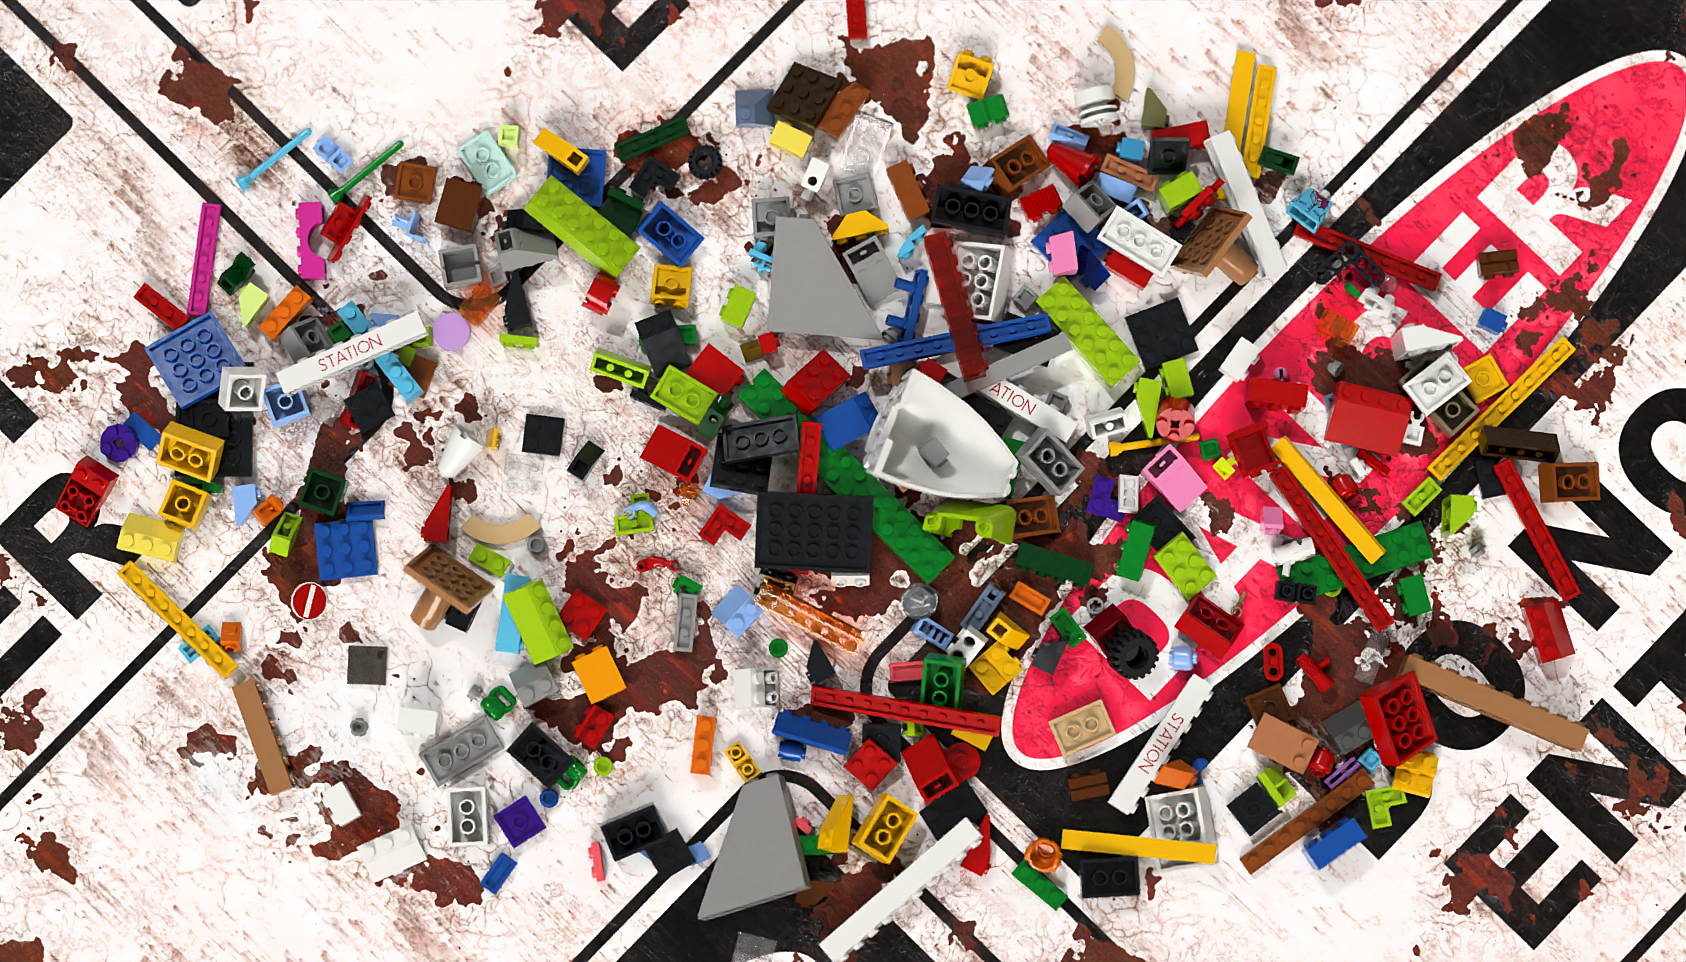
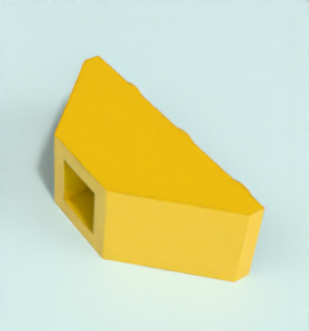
M866 210L846 214L833 234L832 242L837 243V245H843L851 239L861 241L867 239V236L876 235V237L886 235L885 232L889 231L888 224Z

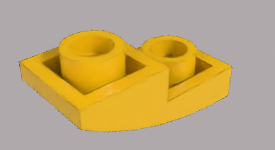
M739 740L723 751L746 784H748L749 780L758 778L763 774Z

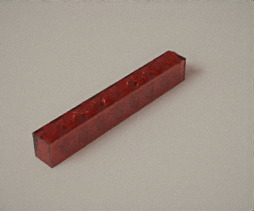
M946 231L924 236V247L963 381L968 382L986 377V370L989 369L987 359L982 357L981 352H984L982 342L977 340L976 335L979 332L977 324H973L971 317H974L972 307L968 306L966 300H969L966 288L963 289L961 285L964 282L961 271L958 272L956 268L958 259L956 254H952L951 248H953L952 239L947 237Z

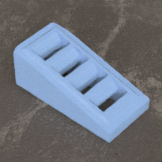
M928 617L917 618L910 631L943 651L946 650L955 635ZM926 622L922 630L920 631L919 628L921 627L922 623ZM929 626H933L929 634L926 635L925 633L928 630ZM938 629L939 632H938L937 636L935 637V639H933L932 637H933L934 633L936 632V630ZM943 633H944V634H946V636H945L944 640L942 641V643L940 644V643H939V640H940V638L942 637V635H943Z

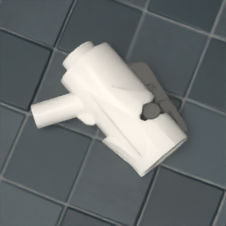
M1311 537L1284 540L1281 546L1274 547V552H1271L1273 563H1277L1278 566L1283 565V577L1290 576V568L1295 561L1301 560L1302 562L1316 556Z

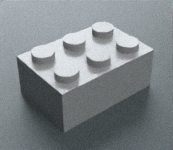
M1038 428L1014 454L1050 495L1061 496L1085 469L1048 428Z

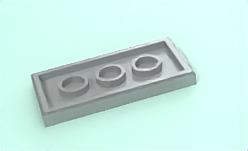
M483 715L418 755L437 787H440L505 747L487 716Z

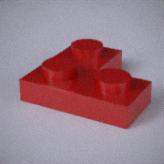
M719 504L698 536L713 546L724 531L741 541L752 525L722 504Z

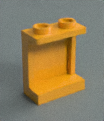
M602 644L593 648V652L588 655L582 653L574 657L576 661L572 662L592 705L627 689L608 646L603 647Z

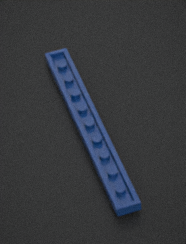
M1048 313L863 349L860 350L863 370H869L1048 334L1052 330Z

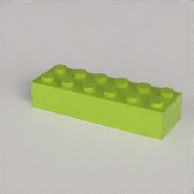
M550 175L523 209L601 273L614 280L641 248L552 175Z
M1065 276L1035 301L1036 307L1042 313H1048L1049 321L1058 331H1061L1060 333L1066 332L1071 346L1110 389L1141 362Z

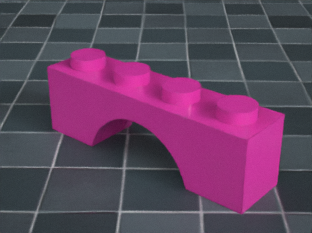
M322 202L298 203V208L295 209L296 220H299V227H296L297 239H300V246H297V256L301 257V265H298V275L301 276L303 281L327 280L326 260L315 255L310 246V239L314 230L325 224L324 205Z

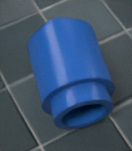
M787 740L785 742L780 741L778 757H782L783 760L800 762L801 759H805L807 748L803 747V743Z

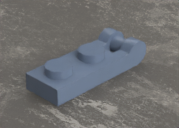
M990 582L960 623V626L967 630L971 625L979 631L1006 592L1002 589L1000 591L995 587L994 583ZM989 593L996 597L994 601L987 597Z

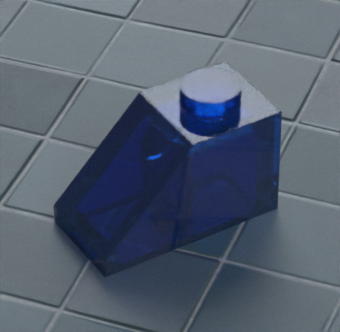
M1083 245L1079 247L1078 271L1076 273L1080 278L1079 283L1085 289L1089 287L1096 291L1111 275L1090 249Z

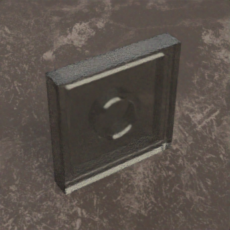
M349 645L347 684L386 685L388 647Z

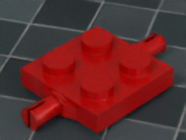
M1219 177L1213 185L1207 186L1181 212L1182 216L1173 224L1180 229L1186 221L1190 220L1192 222L1193 220L1197 221L1204 214L1203 210L1207 206L1211 207L1218 200L1216 198L1218 196L1217 190L1225 182Z

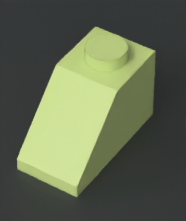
M251 282L248 285L245 284L239 292L241 294L239 296L242 322L247 328H250L271 299L268 294Z

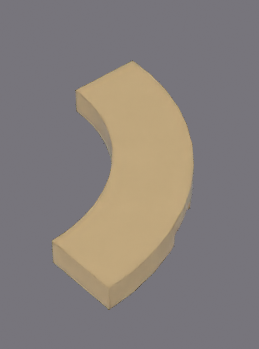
M1106 24L1097 42L1109 52L1115 65L1114 95L1127 102L1134 83L1133 57L1121 35Z
M528 513L521 519L505 525L486 523L472 515L460 527L461 530L474 539L499 545L524 540L541 528Z

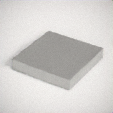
M870 172L833 180L841 218H844L846 214L864 210L869 212L878 209Z

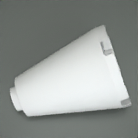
M455 424L437 468L440 470L438 473L446 479L449 477L454 478L487 447V444L481 438L477 440L474 436L475 433L469 429Z

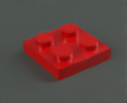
M576 588L559 612V616L565 628L587 642L608 609Z
M868 737L843 767L873 792L894 769L898 761Z

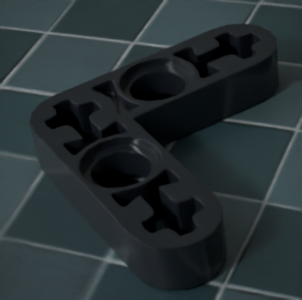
M1351 240L1344 242L1314 271L1313 275L1314 281L1317 284L1324 285L1350 262L1370 284L1379 286L1385 280L1384 271L1356 242ZM1346 245H1348L1349 247L1353 245L1354 253L1352 254L1351 252H1349L1345 256L1346 258H1348V260L1345 261L1343 256L1338 254V252L1341 251V253L1343 254L1346 251ZM1332 258H1339L1341 266L1338 268L1332 267L1330 264ZM1366 258L1369 265L1366 268H1360L1357 263L1359 259ZM1327 264L1328 268L1334 273L1331 274L1329 271L1325 275V277L1327 278L1326 280H1319L1318 272L1320 271L1321 273H1323L1327 269L1326 267H1324V265ZM1373 265L1375 268L1372 271L1375 274L1380 273L1381 280L1373 281V275L1370 272L1366 275L1364 272L1368 271Z

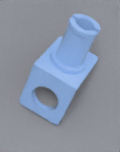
M413 211L410 219L398 214L394 215L393 218L396 220L392 219V226L406 229L405 235L407 237L430 245L431 242L415 235L421 218L419 213Z

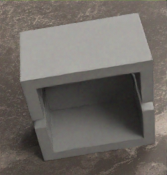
M476 243L438 250L446 291L484 284Z

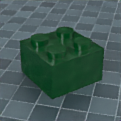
M310 468L297 504L337 518L350 482Z

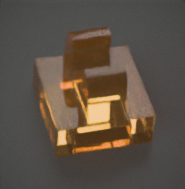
M681 484L678 495L683 497L681 505L689 507L691 499L696 500L698 498L700 489Z

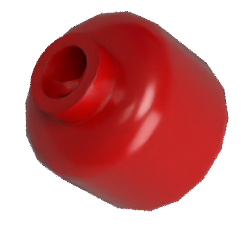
M1338 473L1332 477L1330 487L1343 501L1348 502L1357 496L1358 485L1350 474Z
M1326 747L1315 749L1307 765L1311 774L1324 777L1331 773L1335 757L1330 753V749Z

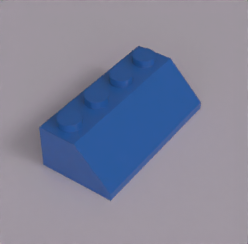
M783 709V712L778 711L772 734L846 756L852 733H849V728L839 726L836 729L831 727V723L820 720V723L812 721V717L802 715L800 718L794 716V712Z

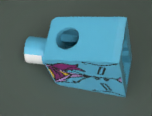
M1310 188L1290 202L1286 213L1315 234L1332 206V202L1329 200L1331 195L1327 190H1321L1319 193L1315 189Z

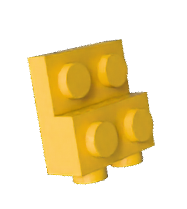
M964 49L959 51L946 89L983 100L995 63L992 62V58L982 55L980 58L974 56L975 52Z
M655 264L650 304L659 309L665 308V306H673L675 310L689 308L693 267L682 266L680 268L679 266Z
M998 641L968 666L992 696L1022 671L1020 668L1022 663L1017 657L1012 659L1008 654L1010 649Z
M1432 752L1418 753L1399 767L1395 766L1391 788L1429 798L1439 758L1434 757L1435 755Z

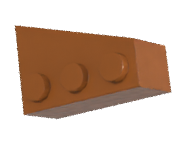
M854 81L837 94L817 128L839 142L869 99L871 92Z

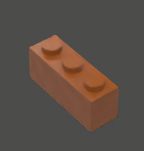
M906 159L886 168L887 177L908 223L929 215V209L932 206L929 199L924 198L922 194L924 189L920 180L916 181L914 177L916 171L913 164H908Z

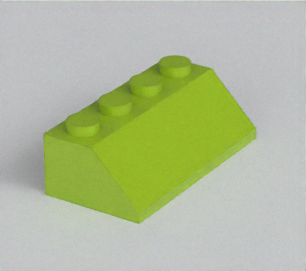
M535 578L502 595L533 665L557 657L574 648L542 578Z

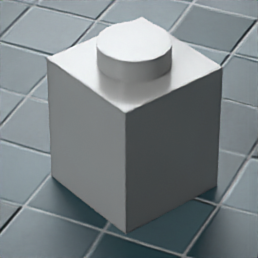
M933 437L918 450L932 468L937 465L939 468L948 461L946 457L950 455L936 437Z

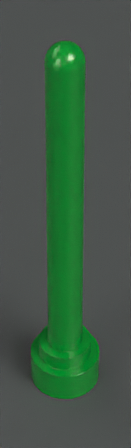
M398 140L341 188L332 189L327 194L336 205L339 201L342 202V198L345 197L344 194L404 145L403 141Z

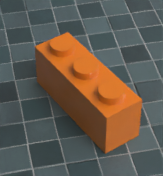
M296 285L258 328L276 343L279 340L278 336L292 325L314 300Z
M697 715L691 774L710 776L716 717Z

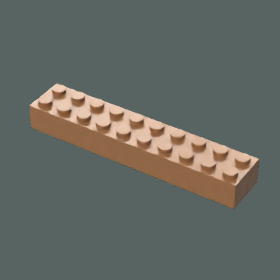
M1416 653L1403 657L1396 677L1410 671H1415L1420 688L1569 751H1582L1590 731L1585 728L1586 724L1579 721L1570 722L1567 720V716L1559 713L1551 714L1549 713L1550 709L1540 705L1534 707L1531 705V701L1523 698L1515 699L1513 698L1514 694L1504 690L1498 692L1495 690V686L1488 683L1479 684L1477 683L1478 679L1468 675L1467 677H1462L1459 675V671L1452 668L1445 670L1441 668L1442 664L1432 660L1431 662H1426L1423 660V656Z

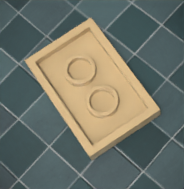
M1101 699L1048 722L1063 757L1116 735Z

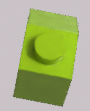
M284 511L272 533L269 552L288 557L295 543L303 517Z

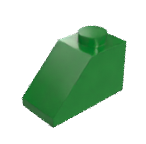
M819 835L799 836L804 855H838V853L817 848Z

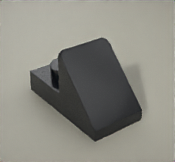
M638 388L637 391L632 389L630 393L631 399L666 413L667 408L648 396L649 392Z

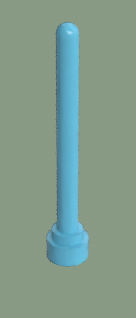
M310 128L303 130L248 175L244 174L236 178V183L245 192L250 188L249 185L252 184V180L310 136L312 130Z

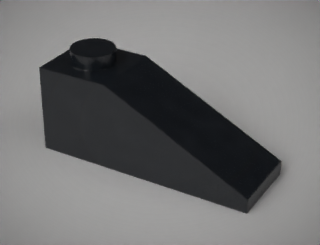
M518 269L513 270L504 310L505 316H502L505 327L509 326L510 331L533 326Z

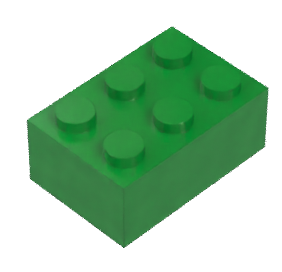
M929 652L923 662L920 703L962 710L967 658Z

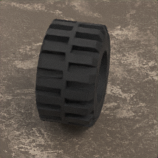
M1135 627L1130 629L1123 628V632L1117 631V635L1110 638L1112 640L1111 643L1108 642L1107 644L1109 648L1106 650L1107 662L1110 663L1109 665L1112 669L1126 679L1138 680V677L1141 679L1145 678L1146 673L1149 675L1151 669H1155V661L1159 660V657L1156 655L1159 654V649L1156 648L1158 645L1150 636ZM1139 646L1136 657L1126 661L1129 650Z

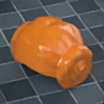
M1038 838L1036 841L1032 840L1027 846L1024 860L1028 861L1032 868L1040 872L1050 871L1052 873L1056 872L1063 858L1059 845L1047 838Z

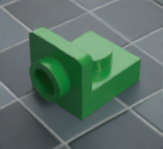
M683 575L681 578L677 577L672 585L675 588L673 592L678 594L682 585H685L684 589L692 594L695 592L700 593L703 588L702 585Z

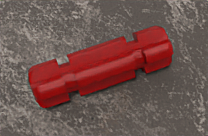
M1359 449L1356 453V457L1361 460L1363 459L1365 464L1374 471H1378V474L1382 477H1386L1390 472L1389 467L1383 466L1382 462L1372 454H1368V451Z

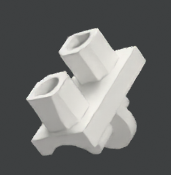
M1374 285L1365 289L1358 301L1364 304L1365 309L1369 310L1368 317L1371 318L1374 313L1379 317L1383 315L1388 318L1395 308V297L1390 294H1386L1384 298L1378 296L1377 294L1380 289Z

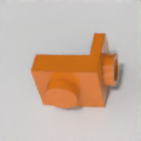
M271 494L266 501L256 507L251 513L265 527L280 516L285 507L279 497Z
M222 622L220 644L224 652L234 653L242 651V622Z

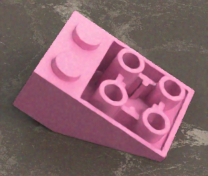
M1171 444L1141 470L1144 477L1179 513L1208 488Z

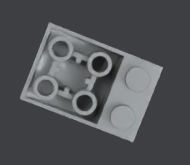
M518 228L494 232L503 272L559 258L554 234Z
M876 235L842 253L843 260L869 306L900 290L894 288L897 275Z

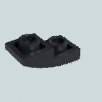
M1277 580L1273 600L1315 605L1317 586Z

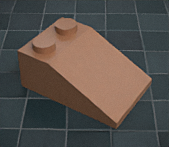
M1263 712L1247 747L1287 768L1303 774L1320 740L1315 735Z

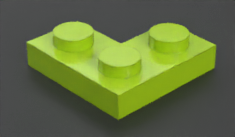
M649 492L630 495L631 505L640 501L651 502ZM638 510L635 517L630 520L628 518L632 514L614 517L616 536L654 531L653 517L643 510Z
M1392 786L1364 791L1372 829L1392 826L1388 806L1407 803L1404 791L1391 788Z

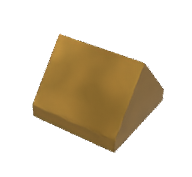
M758 339L739 345L745 363L764 357Z

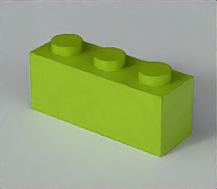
M598 347L589 370L644 389L652 367Z

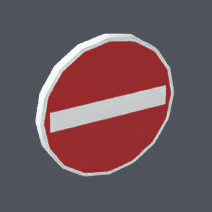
M314 582L300 584L291 596L293 612L303 620L319 618L327 607L325 590Z

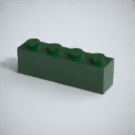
M1022 541L1014 565L1018 566L1017 569L1020 571L1028 572V570H1032L1039 577L1046 578L1048 575L1054 577L1056 582L1065 584V581L1073 583L1072 587L1082 590L1084 587L1087 588L1089 586L1095 564Z

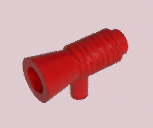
M1304 652L1296 659L1299 662V667L1314 681L1321 694L1336 682L1322 671L1331 663L1327 657L1317 664L1309 654L1307 655Z

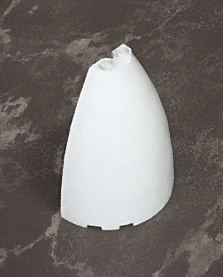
M914 368L909 370L901 378L903 382L898 387H893L887 397L889 402L880 408L872 425L865 446V451L868 454L863 459V465L867 468L866 472L893 484L930 495L966 499L1007 497L1011 491L1010 479L1016 477L1019 462L1003 440L966 402ZM933 437H936L950 453L946 457L948 461L940 468L938 465L932 468L918 451Z

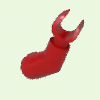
M654 555L640 560L637 563L636 569L643 573L656 566L663 568L666 566L675 571L679 568H673L672 562H678L679 560L673 559L670 561Z

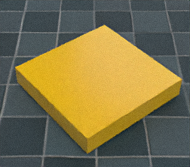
M1491 353L1462 368L1472 380L1465 388L1475 405L1509 387Z

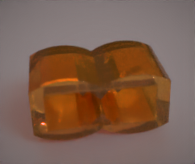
M1326 307L1314 329L1320 337L1333 339V344L1336 346L1348 348L1360 326Z

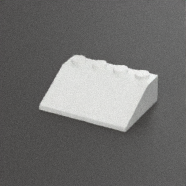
M954 240L946 282L945 303L942 304L940 315L987 324L1001 322L1015 251L1005 245Z
M1415 323L1403 325L1390 339L1394 361L1451 351L1463 341L1462 336L1422 325L1415 326Z
M1206 786L1144 797L1151 838L1216 844ZM1218 850L1216 855V864L1220 863ZM1155 858L1158 873L1212 865Z

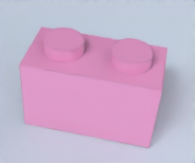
M1073 231L1049 237L1048 242L1045 243L1046 254H1050L1051 261H1048L1049 273H1053V277L1076 275L1078 263Z

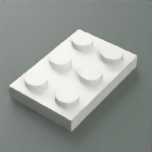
M1448 351L1402 387L1426 417L1470 384L1472 380Z

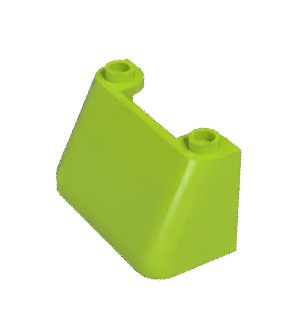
M951 499L928 513L924 519L922 530L952 538L954 530L962 529L963 520L975 521V530L979 536L999 541L1001 544L1011 545L1016 512L1015 509L1007 505Z

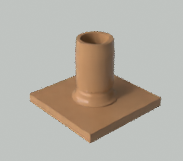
M1213 205L1179 250L1170 266L1174 270L1207 278L1213 269L1217 267L1239 286L1246 284L1257 272L1258 264L1235 243V240L1253 217L1248 212Z
M433 543L407 563L402 570L426 587L410 615L415 624L426 630H435L451 605L467 615L495 588L493 584Z

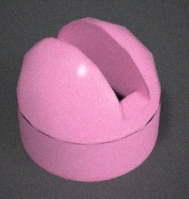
M1277 367L1273 371V379L1285 381L1288 378V371L1284 367ZM1279 370H1282L1283 379H1280Z

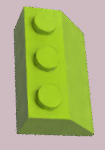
M1450 495L1442 500L1441 538L1454 534L1474 516L1478 506L1477 501H1474L1475 496Z

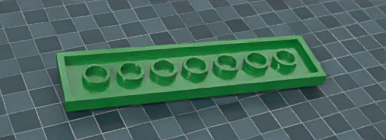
M1421 521L1374 536L1387 552L1372 565L1353 543L1343 546L1365 580L1434 557ZM1323 554L1310 557L1302 562H1295L1291 565L1289 577L1282 576L1283 567L1275 569L1278 579L1281 581L1317 586L1316 596L1345 587ZM1287 602L1288 606H1289V605H1292V604H1295V603Z

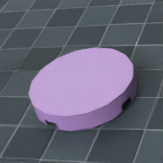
M446 313L435 321L433 325V338L442 349L456 351L463 348L469 341L471 328L468 321L462 315Z

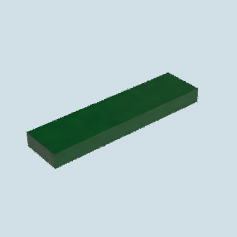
M681 116L615 144L614 148L622 164L688 136L691 132L684 116Z

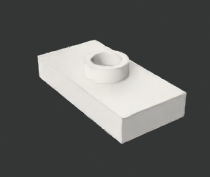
M1119 475L1118 512L1138 513L1139 476Z

